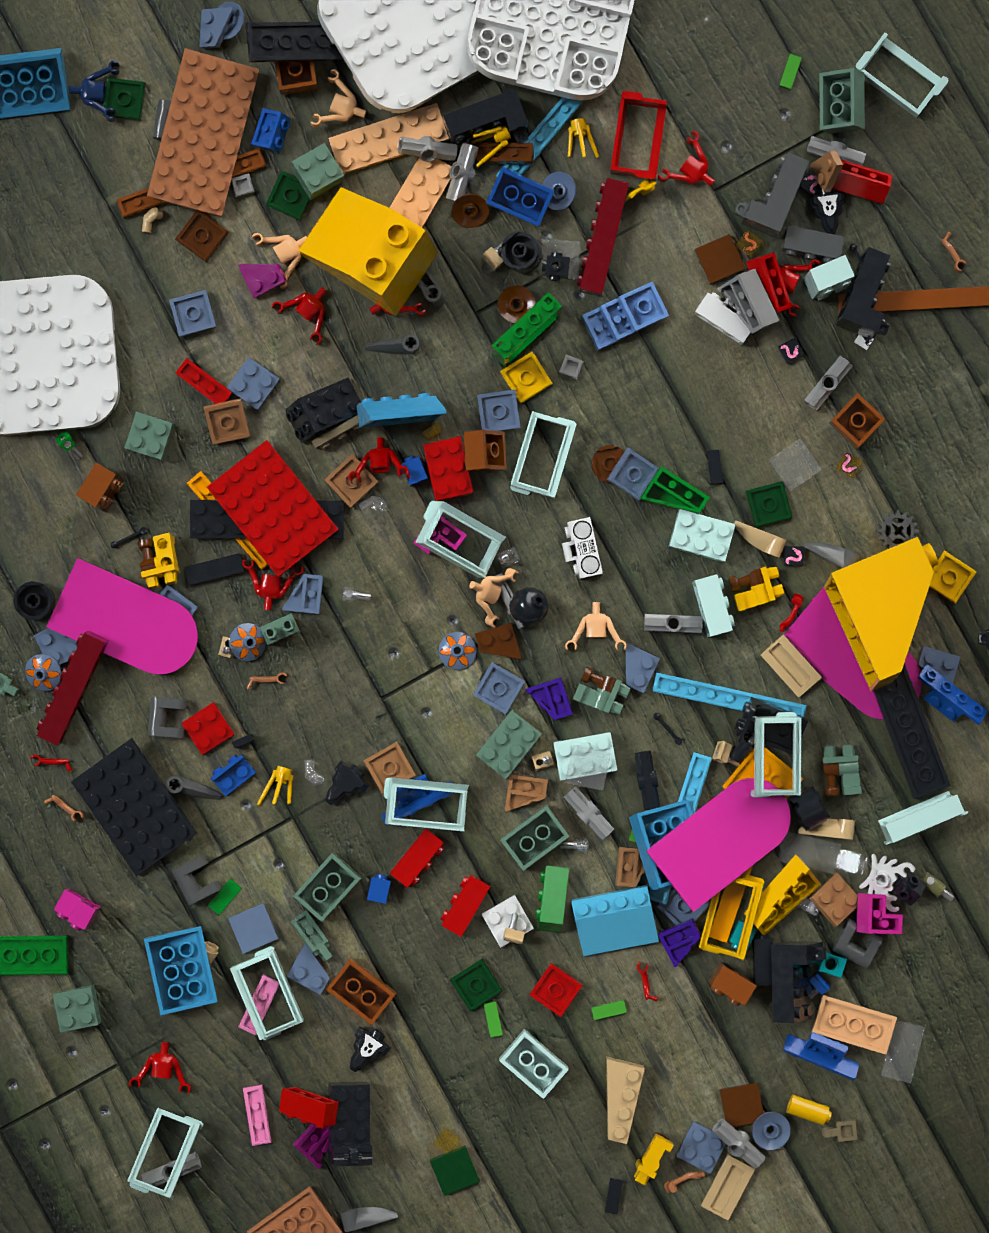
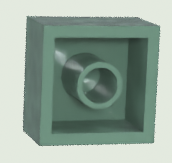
M325 143L293 160L291 163L292 171L310 200L339 185L344 180L343 172Z
M136 412L125 449L164 462L175 425L171 422Z
M94 985L59 991L53 994L60 1032L96 1026L101 1023Z

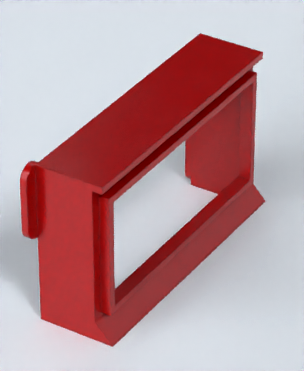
M622 92L610 174L614 173L656 180L667 107L666 100L644 98L638 92ZM627 104L657 108L648 171L618 167Z

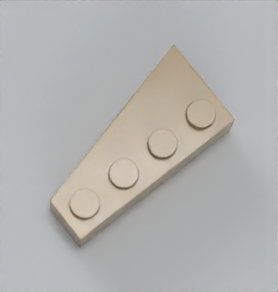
M606 1056L608 1140L627 1144L645 1068L641 1064Z

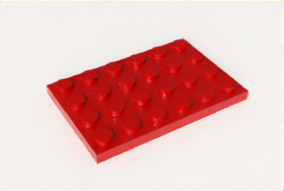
M268 440L207 486V489L278 578L339 530Z

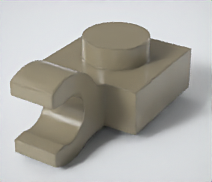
M854 1119L835 1121L836 1127L822 1128V1136L824 1138L837 1136L838 1142L857 1140L856 1121Z

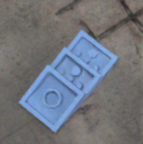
M652 281L601 305L595 310L583 314L581 318L598 351L668 317L669 314Z

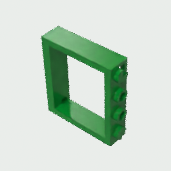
M548 292L492 344V355L506 368L561 316L562 306ZM499 342H502L499 347L496 346Z

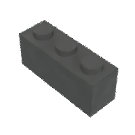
M788 225L782 251L786 252V255L789 256L804 255V258L808 260L824 259L823 262L827 263L841 257L844 236Z

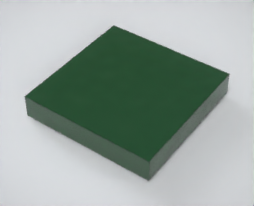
M107 77L103 107L113 108L116 112L115 114L110 113L108 116L141 121L146 83Z
M281 170L265 205L301 221L310 199L297 177Z
M783 481L745 491L755 528L793 518Z
M482 958L450 978V981L470 1012L503 991Z
M466 1145L430 1159L431 1166L444 1196L480 1182Z

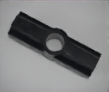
M651 750L635 753L638 771L637 781L639 790H641L644 810L659 808L658 779L656 770H654Z

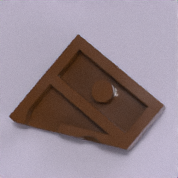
M512 623L475 633L480 652L515 659L522 658Z

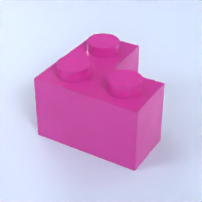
M441 516L430 540L439 543L441 540L454 551H457L467 535ZM416 538L413 544L420 548L422 551H424L426 554L430 555V550L415 543L417 540Z
M67 888L61 895L54 910L58 912L57 916L69 921L71 927L81 931V929L86 930L92 925L101 906Z
M858 893L857 932L902 934L903 915L886 913V895Z

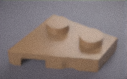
M619 847L615 885L636 887L641 875L645 873L638 848Z

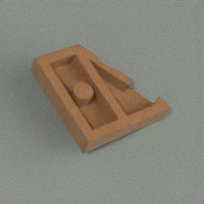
M829 151L811 163L813 172L823 192H831L842 169L843 163L837 151Z
M510 774L505 811L545 799L548 779Z

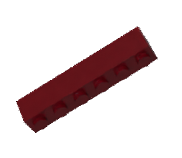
M607 178L606 183H601L599 193L603 195L601 201L597 200L595 212H598L597 220H592L590 230L594 232L592 238L588 237L586 249H589L588 257L584 256L581 266L585 268L584 274H579L577 286H580L579 292L602 297L629 186L628 182Z
M90 631L79 635L76 641L78 647L76 651L71 652L68 658L70 664L61 673L60 678L62 681L60 686L57 685L52 693L54 699L52 703L49 702L44 711L47 714L44 720H40L36 728L39 730L37 733L38 737L56 746L62 743L109 640Z

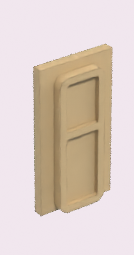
M784 635L760 654L798 698L822 678Z
M727 1154L701 1206L713 1212V1214L729 1220L755 1169Z

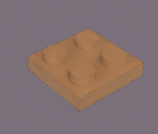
M242 399L204 406L212 444L250 437Z
M353 454L325 479L328 485L350 508L378 483L375 477L364 467L360 474L362 482L359 483L358 479L354 478L353 484H351L348 475L350 472L356 471L360 464V461Z
M398 742L363 760L382 794L384 793L386 778L410 779L416 775Z
M838 873L833 874L809 898L834 927H837L857 907L858 895Z

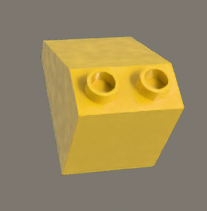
M342 187L298 250L303 257L394 316L398 314L438 254L426 230L395 210Z
M918 537L831 573L824 586L870 691L892 683L901 673L934 574L932 567L938 565L937 556L929 543L922 546Z

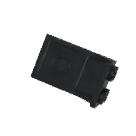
M348 377L298 398L286 408V418L291 422L297 439L304 443L316 434L357 416V405L361 401Z
M751 697L749 702H745L742 709V719L738 718L734 728L736 729L737 741L741 743L743 738L749 739L755 733V722L751 720L752 717L776 716L778 712L789 711ZM797 715L801 718L802 737L808 724V719ZM764 723V744L793 755V723Z

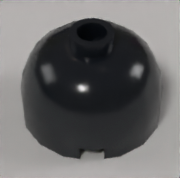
M526 587L513 594L514 596L510 600L509 607L515 621L523 623V626L532 627L546 617L549 604L542 591L534 587Z

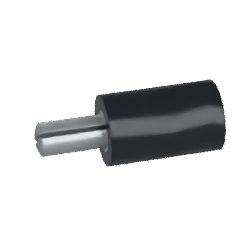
M755 733L749 739L744 738L730 753V756L737 763H741L755 748Z

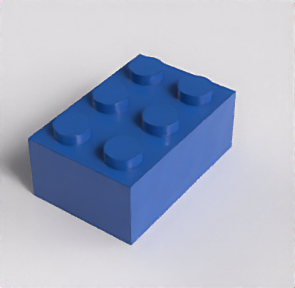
M502 166L486 203L539 227L553 196L554 189Z

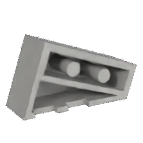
M755 269L739 274L717 288L720 293L724 292L727 296L729 305L734 306L740 313L738 315L752 334L768 328L779 321Z

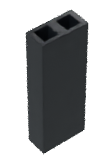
M719 450L706 451L710 484L723 483Z
M610 1178L605 1213L617 1214L622 1188V1180Z

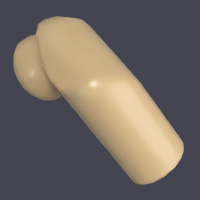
M152 208L144 215L143 233H151L152 222L163 217L161 209Z

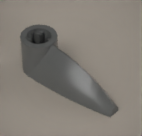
M427 270L419 281V286L426 299L433 306L440 307L445 303L446 295Z
M409 334L405 337L366 344L365 347L366 350L373 352L413 354L419 350L420 343L417 336ZM409 340H413V342H416V345H413V348H409V346H406V343H409Z
M816 542L804 545L806 550L839 569L859 562L861 558L851 550L828 543Z
M172 776L166 782V787L171 793L205 799H221L222 796L218 791L185 777ZM177 779L179 780L180 787H177L175 790L172 788L174 786H171V783Z
M378 1207L354 1208L340 1213L345 1232L398 1218L397 1212Z

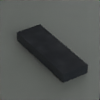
M240 553L184 567L189 586L245 572Z

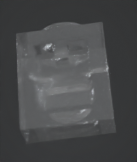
M840 849L835 867L862 875L868 866L867 856Z

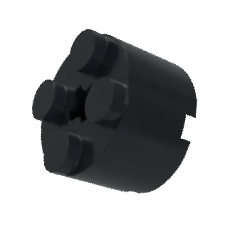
M513 232L502 243L501 257L512 270L526 274L539 266L543 259V251L540 243L527 232ZM520 250L524 251L523 255H520Z
M31 581L19 587L14 594L13 603L16 611L22 617L38 621L52 614L56 599L50 587L43 583ZM34 596L38 599V602L35 605L31 603V600L34 599Z
M813 786L801 790V795L789 796L792 809L797 819L803 821L801 825L805 831L826 822L830 818L827 809L823 808L821 804L823 800L819 792L815 791Z

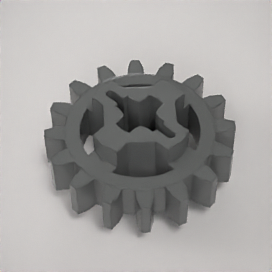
M899 510L895 512V515L889 512V518L883 516L884 522H878L881 529L876 530V532L881 533V536L877 539H883L882 547L888 545V549L899 545L892 543V541L900 540L904 543L916 538L914 534L919 532V530L914 529L917 522H911L913 516L907 518V512L900 515ZM892 519H902L903 521L896 523ZM908 526H909V529H910V534H909V536L907 535V527H908ZM885 527L888 528V536H887V537H886V534H885ZM900 527V528H901L900 534L895 535V534H894V532H895V529H894V528Z

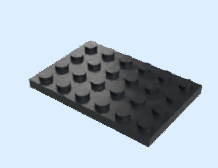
M133 738L71 781L136 876L197 834V831Z

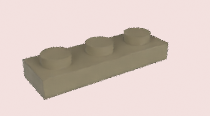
M358 415L311 441L314 447H319L322 450L329 446V441L335 437L337 440L347 435L346 431L353 428L354 431L359 429Z

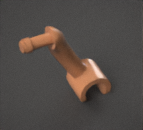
M947 232L945 238L941 239V242L955 260L954 270L959 273L962 270L958 268V263L966 266V262L959 258L954 247L947 241L952 234Z
M279 673L277 676L250 677L247 689L250 690L254 681L258 683L278 682L285 684L279 680L280 675L288 677L286 673Z
M55 795L44 801L45 804L54 801L59 807L68 812L75 822H77L75 818L76 813H79L82 819L84 818L82 811H75Z
M699 1171L686 1173L675 1180L666 1182L664 1188L667 1193H674L678 1190L676 1185L688 1179H700L705 1176V1173H700Z

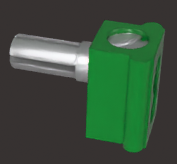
M67 430L56 437L55 440L60 448L63 447L66 452L70 451L77 459H80L79 456L82 457Z

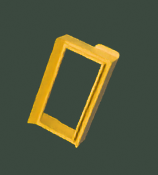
M745 875L744 878L737 877L732 881L753 887L738 950L734 951L707 943L720 892L711 898L699 948L715 954L722 953L742 960L745 959L764 886L762 878Z

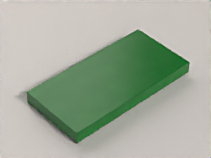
M68 935L0 936V975L68 974Z

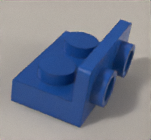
M263 108L251 145L279 154L284 144L286 132L290 126V117L282 112Z
M235 754L227 761L229 764L226 767L222 768L220 766L212 772L214 776L210 779L215 782L225 796L256 773L243 755L238 757Z

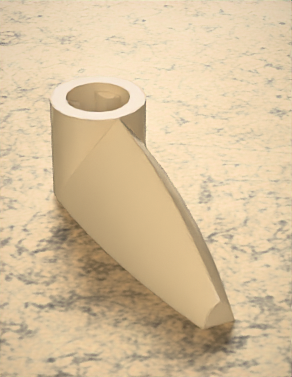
M735 520L736 529L750 544L765 553L780 558L786 543L785 539Z
M827 819L826 822L808 831H805L803 827L799 828L798 834L853 840L855 821Z

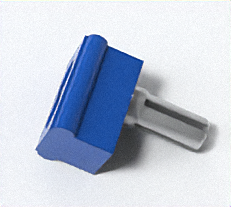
M818 971L810 977V982L814 986L810 1000L818 993L823 995L831 987Z

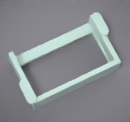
M884 33L871 52L866 51L857 62L856 68L864 72V80L917 118L933 95H939L948 83V78L937 76L886 38L888 34ZM881 46L935 85L918 109L864 70Z
M532 411L510 488L512 491L525 495L532 492L555 499L576 428L574 421L561 417L554 418ZM537 419L567 427L548 490L519 482Z
M431 501L424 514L426 522L415 543L477 578H485L501 543L506 537L444 501ZM443 512L492 540L479 567L430 540Z
M778 712L776 716L752 717L751 720L755 722L754 790H751V796L801 795V718L794 712ZM764 723H793V789H764Z
M386 778L384 785V797L387 799L385 824L464 831L469 785ZM397 787L460 793L457 824L394 818Z
M947 791L878 820L886 838L884 844L887 845L955 816H962L969 812L963 809L958 795H951Z
M273 946L256 952L254 958L230 968L259 1040H268L281 1034L282 1030L304 1021ZM266 958H269L294 1017L293 1021L266 1031L240 970Z
M157 1108L127 1180L130 1182V1187L144 1193L152 1191L173 1200L174 1196L172 1194L199 1129H202L203 1123L188 1116L183 1118ZM162 1115L190 1126L164 1190L136 1179Z

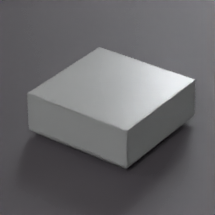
M250 174L231 178L236 198L255 193Z
M566 355L559 373L577 380L584 361Z

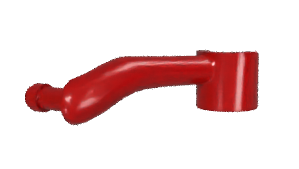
M794 594L791 603L794 604L793 610L789 617L779 625L780 632H784L793 622L799 607L802 605L804 599L802 595Z
M38 754L30 757V759L34 757L39 759V762L33 766H39L40 764L61 765L65 763L67 771H72L68 763L69 759L42 758Z
M639 961L636 964V968L641 973L645 999L657 1001L658 997L649 995L650 988L646 973L648 965L646 964L644 970H640Z

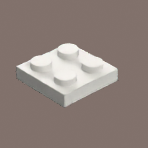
M515 895L482 913L500 948L510 943V941L503 940L505 928H508L513 913H515V916L516 914L519 915L516 930L527 933L534 929Z

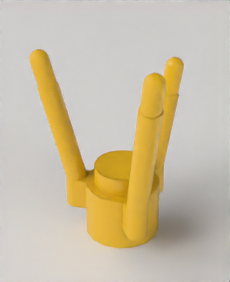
M586 119L572 120L571 127L568 128V157H571L573 134L575 137H579L582 157H586L583 136L587 134L595 157L599 158L589 125H586Z
M505 125L473 134L474 138H479L472 140L471 144L494 137L496 143L500 142L476 166H481L502 147L508 145L507 140L511 139V136Z
M277 766V770H273L272 776L257 802L258 806L261 805L274 780L278 784L272 804H276L282 783L286 784L287 781V804H291L292 781L294 775H291V769Z

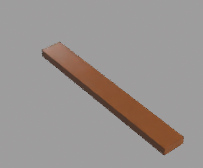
M260 148L237 156L232 178L267 167ZM149 188L116 199L123 218L167 202L147 197Z
M989 286L877 292L875 297H878L874 308L871 309L878 312L989 306ZM846 294L837 295L838 315Z

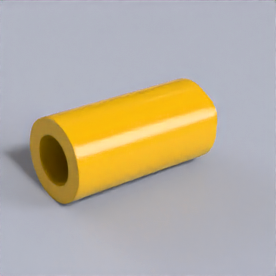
M793 1094L789 1099L786 1110L788 1114L820 1125H824L825 1122L829 1123L832 1114L828 1106Z

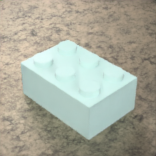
M846 255L809 270L803 280L812 300L817 298L819 301L827 298L832 291L839 293L847 289L846 287L849 286L854 278V273Z
M679 509L668 547L724 563L735 524Z
M713 575L693 581L692 584L700 613L703 617L707 637L732 631V627L735 624L733 616L728 615L727 608L730 606L727 596L723 597L722 589H724L722 578H718V575Z
M611 732L553 742L560 781L617 771Z
M525 1029L499 1058V1061L543 1099L569 1070L564 1062Z

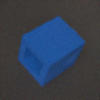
M410 456L404 459L402 466L407 467L411 475L410 479L407 478L410 487L428 480L419 457Z
M377 873L376 876H372L367 900L386 904L391 880L388 879L387 875Z

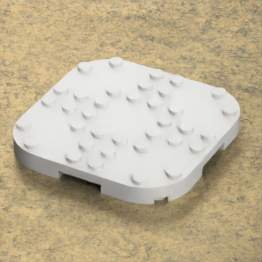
M318 0V18L332 44H335L364 97L380 110L384 109L392 113L411 111L453 85L479 73L470 60L467 49L469 29L477 0Z
M477 0L467 40L470 60L480 73L495 81L572 100L582 101L596 98L605 93L616 78L634 0Z
M64 275L0 281V435L11 436L32 432L91 428L107 420L113 410L116 409L120 398V381L116 357L113 306L107 293L94 280L81 275Z

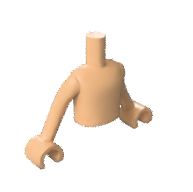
M332 69L330 73L336 75V77H328V81L336 83L348 97L336 93L329 112L337 115L320 117V115L314 114L313 118L319 121L317 123L310 122L313 128H318L321 122L348 121L353 114L363 118L366 115V110L356 107L355 95L339 79V73L335 69Z
M260 233L253 234L252 239L256 237L261 238L255 244L257 246L263 243L281 242L274 246L273 249L282 265L293 260L284 273L286 279H288L301 259V254L298 250L307 237L305 236L296 241L290 235L263 237ZM288 281L284 285H281L280 288H286L288 285Z
M509 568L503 576H487L480 584L474 581L470 583L469 587L477 591V603L487 613L485 618L487 625L495 628L496 626L493 622L495 619L499 620V617L493 614L486 603L495 604L501 593V587L493 582L497 583L506 580L515 582L516 580L513 579V575L515 573L519 574L517 570Z
M592 602L593 613L582 618L572 640L565 644V648L568 651V645L574 643L576 651L578 647L577 641L586 625V637H606V627H608L610 634L616 642L615 648L618 650V644L622 642L625 645L624 650L627 649V643L619 638L610 617L600 613V602Z

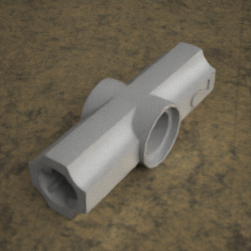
M424 136L420 139L400 137L398 153L420 156L425 162H431L435 159L455 161L457 145L435 142L430 136Z
M811 136L806 153L822 157L829 151H837L841 160L861 166L866 156V153L848 148L847 145L841 142H829Z
M462 143L457 162L453 163L450 168V177L452 179L446 195L447 199L455 201L458 197L465 195L467 185L475 177L473 165L478 147Z
M839 356L804 399V402L810 408L817 411L853 365L845 358ZM824 379H830L833 382L832 388L824 386Z
M645 614L644 631L702 633V616ZM675 618L678 621L676 629H671L668 626L669 619Z
M576 786L564 796L567 802L577 811L576 814L587 826L589 825L599 838L603 840L614 830L601 815V811Z
M723 1118L718 1120L713 1126L712 1131L728 1145L727 1149L730 1154L742 1157L754 1169L764 1162L765 1156L749 1142L750 1137L747 1133L735 1130Z
M196 1152L188 1155L180 1176L202 1167ZM176 1160L169 1161L162 1166L141 1174L142 1181L155 1187L168 1182L170 1174L167 1171V1167H174Z

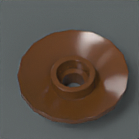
M469 193L458 197L454 201L451 214L454 221L460 226L473 228L485 222L488 218L489 207L483 197Z
M519 285L510 286L504 289L499 296L497 302L498 311L506 321L516 323L535 305V298L526 287ZM518 302L520 307L515 309L513 303Z

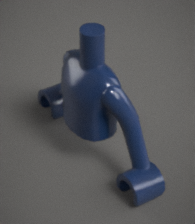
M111 61L107 68L87 76L82 81L81 87L69 86V94H80L83 104L104 113L109 122L115 121L114 117L108 116L110 113L115 114V110L113 108H105L95 102H104L105 82L93 80L110 72L113 75H118L119 71L112 69L114 66H120L117 61Z

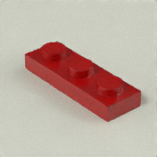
M187 358L175 372L176 375L215 404L227 402L233 394Z

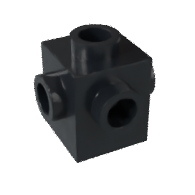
M562 253L547 255V260L542 262V271L545 272V277H549L551 281H560V278L568 279L570 257H563Z
M907 871L906 877L898 876L892 893L911 906L922 895L927 884L910 871Z

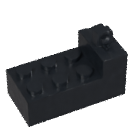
M515 89L443 115V122L451 144L461 145L467 142L466 139L473 137V134L503 125L506 126L511 139L515 138L517 143L528 141L529 124Z
M868 247L861 254L854 278L851 280L835 325L869 339L875 334L881 336L887 334L890 324L883 321L885 314L871 308H874L878 299L875 295L883 286L884 279L882 277L889 270L891 264L888 261L890 258L889 254Z
M785 941L771 944L773 1022L797 1023L811 1019L813 1010L810 1005L812 987L810 986L811 967L809 964L823 962L826 959V947H823V942Z
M367 1081L329 1082L328 1098L338 1101L336 1123L328 1128L329 1162L333 1166L372 1165L370 1084Z

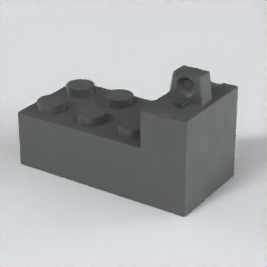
M789 152L786 157L782 156L776 168V171L779 173L778 175L774 174L769 185V189L772 190L771 192L767 191L763 202L759 203L751 200L750 204L738 203L734 214L743 219L741 224L777 238L809 160Z

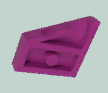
M280 264L238 265L253 298H258L287 282Z
M312 1123L292 1145L317 1169H320L323 1154L326 1153L328 1148L329 1126L326 1129L315 1127L316 1124Z

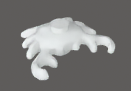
M872 854L871 872L859 888L863 889L869 884L868 894H873L875 891V894L886 895L887 909L891 912H896L900 907H893L891 901H896L898 898L889 894V891L894 889L893 885L898 879L896 873L906 877L905 867L910 868L911 872L915 871V867L909 862L892 866L898 860L892 859L885 863L887 860L886 855L878 863L877 856Z

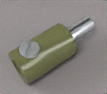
M929 872L922 876L921 880L927 884L925 888L937 897L942 895L949 901L954 899V896L945 890L946 885Z

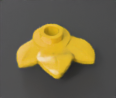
M644 180L638 185L640 188L629 193L625 201H628L630 198L632 199L640 192L642 196L648 194L656 188L654 186L656 181Z

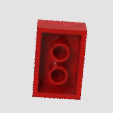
M461 436L423 444L435 500L445 501L473 494L469 472L466 471Z

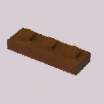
M477 143L479 149L475 161L477 163L481 161L500 143ZM508 143V145L502 147L483 164H533L534 144Z

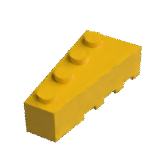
M796 854L761 893L753 924L763 935L768 933L821 886L815 875Z

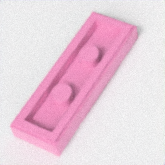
M264 974L252 997L262 1021L280 985L279 981ZM246 1010L238 1027L256 1035V1030Z
M263 1085L244 1087L243 1093L252 1146L271 1143Z

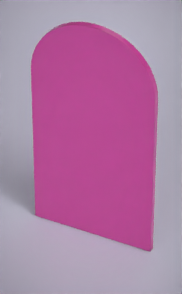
M77 558L69 574V578L47 624V628L76 641L81 633L84 634L86 631L95 633L109 640L103 653L152 674H167L183 667L195 653L198 642L196 623L189 611L181 604Z
M823 587L791 627L788 628L784 636L817 671L822 680L864 714L873 718L883 719L874 693L868 687ZM908 652L904 663L917 698H919L922 681L917 677L921 671L916 660Z
M754 778L739 780L728 786L646 852L680 897L694 912L782 842L788 832L791 818L790 808L784 795L752 797L750 793L751 790H754ZM764 780V789H778L770 782Z

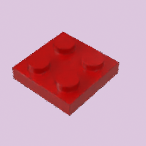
M214 702L181 723L201 755H204L234 735L233 730Z
M550 963L529 995L561 1017L583 985Z

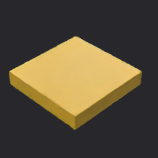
M533 351L500 371L510 389L516 390V397L520 404L553 384Z
M943 551L938 559V565L933 567L934 574L929 587L956 604L977 571L948 552Z

